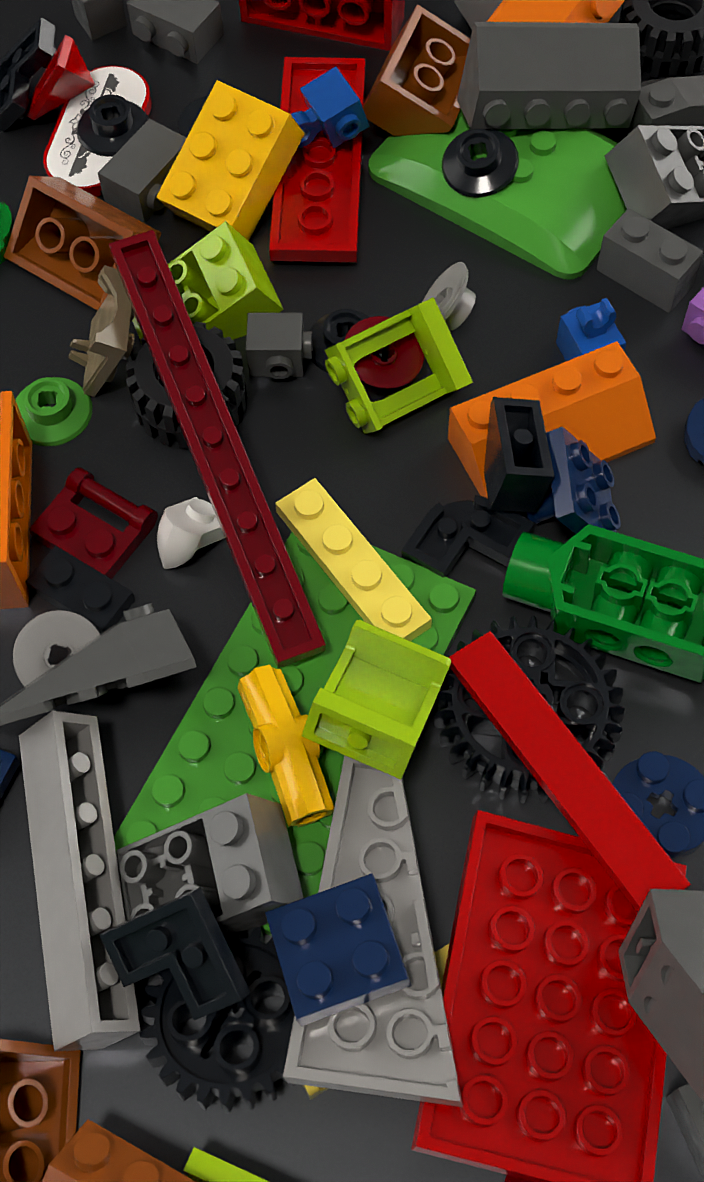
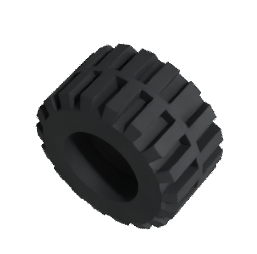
M625 0L623 2L619 23H636L639 27L641 73H650L649 77L658 79V76L666 78L692 76L693 71L700 72L704 69V0Z
M195 322L193 327L233 423L237 427L240 423L238 415H244L247 407L245 399H248L240 350L236 351V344L231 337L224 338L222 330L215 326L207 330L206 323ZM143 337L141 339L142 347L135 346L130 354L132 361L127 362L126 365L128 377L126 380L137 420L140 426L144 425L146 433L152 438L159 435L162 444L170 446L175 441L178 442L179 448L189 449L146 340Z

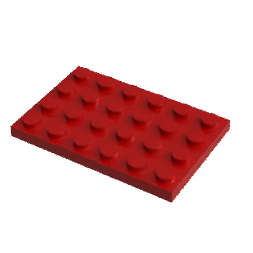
M477 810L473 816L441 986L463 1107L420 1101L411 1150L533 1182H654L667 1054L628 1002L618 952L638 912L580 837ZM675 863L679 870L686 877L687 866Z

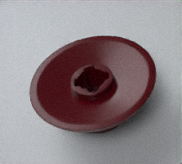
M374 316L363 319L348 331L344 340L391 317ZM413 332L361 358L355 363L354 368L360 380L370 386L385 389L396 388L409 383L418 375L424 362V353ZM376 354H382L388 361L382 362Z

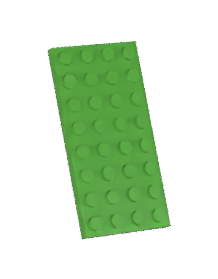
M291 532L284 545L323 636L326 650L287 666L277 668L250 602L115 834V850L246 793L281 804L271 773H265L257 760L253 745L254 728L237 689L239 679L260 666L271 665L275 669H281L300 715H309L312 702L320 687L324 689L347 644L355 621H364L293 532ZM371 545L432 618L431 628L411 642L446 656L476 598V589L446 576L441 577L420 565ZM320 745L318 762L335 807L344 755ZM333 813L315 823L301 827H288L285 818L304 898L317 894L319 891ZM269 924L262 925L263 933L272 937Z

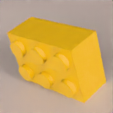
M217 80L156 198L175 215L207 231L212 232L226 221L249 241L305 133L290 113Z

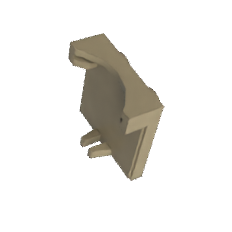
M104 265L99 273L97 283L108 295L91 320L89 340L73 339L70 343V347L87 352V354L71 350L68 356L69 359L85 367L83 391L84 394L92 397L96 396L105 382H112L120 360H127L129 358L135 338L134 333L129 332L130 322L133 320L135 313L117 269Z

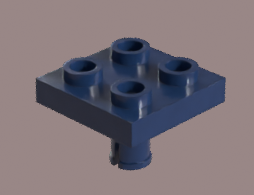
M563 426L547 432L546 436L555 477L552 481V487L548 489L537 513L526 512L529 520L535 522L536 525L556 516L557 520L575 534L588 524L617 533L616 530L620 529L621 521L619 513L612 503L610 488L614 486V476L609 464L605 460H600L596 457L583 440L578 441Z

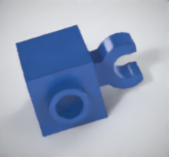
M336 66L300 88L308 110L297 111L291 114L305 133L298 148L310 144L320 131L323 132L331 146L336 148L345 141L353 139L361 131L369 127L360 99Z
M607 298L587 307L585 305L576 307L560 316L556 344L566 361L616 341L625 351L626 341L614 323L617 315Z

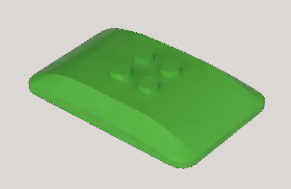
M461 109L449 132L393 136L390 134L369 159V174L377 183L562 279H575L587 272L600 255L603 235L627 210L605 159V155L618 143L591 128L496 129L506 134L514 142L519 155V165L514 178L504 189L486 197H468L456 192L445 181L442 173V157L447 146L459 134L470 129ZM482 153V155H473L471 159L476 160L482 157L485 158L487 154Z

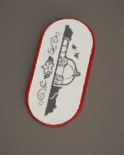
M102 66L90 70L89 72L95 86L64 103L43 156V164L48 177H60L95 197L102 195L98 172L112 157L96 155L86 150L80 144L76 130L82 114L90 107L91 103L95 99L109 94L122 96L127 101L137 104L149 117L152 100L147 81L135 70L123 66Z

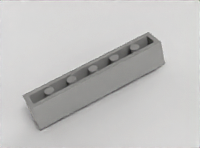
M52 710L20 734L19 743L54 1051L104 1049L141 1030L134 983L123 987L99 936L108 929L125 922L98 720L97 716Z

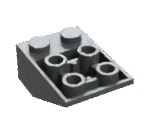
M638 125L605 155V159L627 209L630 208L666 230L704 218V126Z
M248 793L116 850L126 921L201 887L214 917L225 936L268 923L265 912L304 898L282 805Z
M650 889L618 951L628 1002L704 1103V891Z

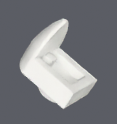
M194 497L165 508L157 532L158 552L164 569L183 565L193 557L198 549L225 538L212 504Z

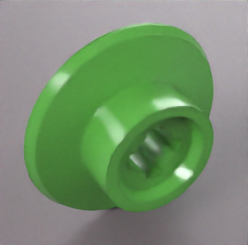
M40 378L24 388L16 398V403L32 444L57 446L75 439L86 429L92 417L93 405L90 396L84 394L81 385L66 378ZM46 404H49V405H50V404H56V405L53 406V407H51V406L45 407V406H44V405H46Z

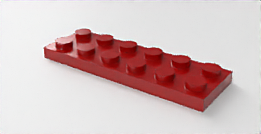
M284 57L280 109L290 114L308 110L300 88L335 66L356 93L363 106L366 73L365 58ZM320 131L310 144L297 148L273 194L269 244L270 261L357 262L363 131L336 148L331 146L323 132Z

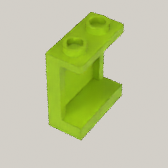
M356 620L351 629L347 644L324 689L320 687L312 702L302 737L401 780L452 662L451 659L367 622Z

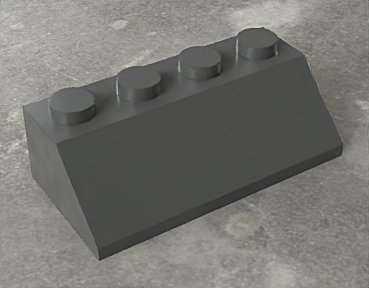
M474 22L457 101L470 129L629 128L641 93L639 27L636 23Z

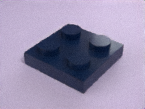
M373 873L265 912L294 1014L300 1026L412 986Z

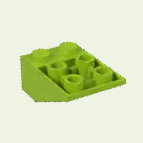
M226 221L168 263L193 326L195 322L206 323L207 330L215 326L223 331L224 338L231 337L234 340L247 335L248 313H280L284 310L253 244ZM134 316L132 322L141 341L144 336L137 318Z

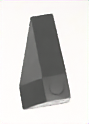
M704 76L671 77L642 81L641 93L630 127L626 128L628 133L638 125L704 126Z
M153 603L123 611L125 622L112 625L0 703V726L54 710L61 704L67 703L69 705L99 697L108 693L107 690L116 687L117 689L131 688L196 668L194 657L170 609L155 613Z

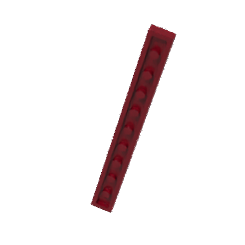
M154 230L109 243L112 259L277 668L324 652L326 644Z

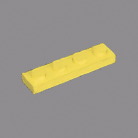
M316 478L275 502L278 515L364 622L409 641H412L431 628L432 618Z

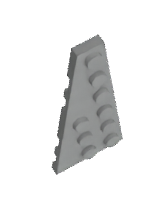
M344 755L318 893L373 873L412 986L304 1026H300L294 1016L283 1078L288 1083L463 1107L403 779L400 780Z

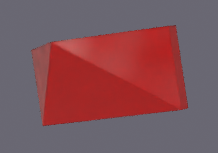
M65 35L35 87L27 117L36 120L95 86L73 38Z

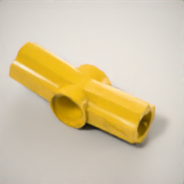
M271 665L254 668L249 674L239 679L237 689L254 728L253 745L257 760L265 773H271L288 827H301L315 823L331 815L334 811V805L318 762L320 744L302 737L308 714L300 715L282 670L275 669Z

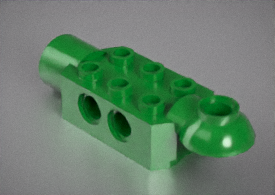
M590 524L566 543L525 531L522 532L513 550L505 575L502 591L504 598L550 612L551 620L555 619L556 633L564 635L570 628L574 627L575 635L573 641L581 644L588 638H591V648L699 683L704 680V559Z

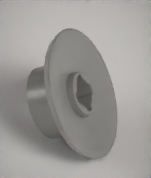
M463 262L455 263L447 268L433 283L422 301L424 302L434 297L449 331L455 330L466 320L476 299L475 293L466 287L469 273Z
M50 611L36 616L22 628L14 644L13 664L19 680L25 687L55 666L54 664L50 665L47 660L51 651L50 647L54 644L56 647L67 648L69 651L68 657L100 633L86 618L70 611Z

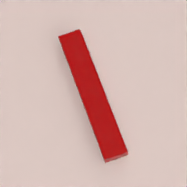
M491 630L448 657L452 661L450 669L637 912H639L650 889L688 890L691 883Z

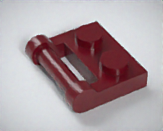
M77 467L68 476L65 487L33 523L29 531L33 539L51 550L56 545L112 579L153 529L158 513L146 505H135L94 481L92 473L82 467ZM86 497L127 521L129 525L121 532L79 507L78 504Z

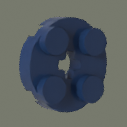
M650 751L643 754L639 759L628 763L620 770L612 785L670 858H676L681 855L684 857L692 854L704 842V776L694 766L677 757L664 755L657 751ZM661 796L667 798L670 801V807L675 810L674 816L664 813L660 819L654 817L651 814L653 805L647 799L650 797L658 799Z

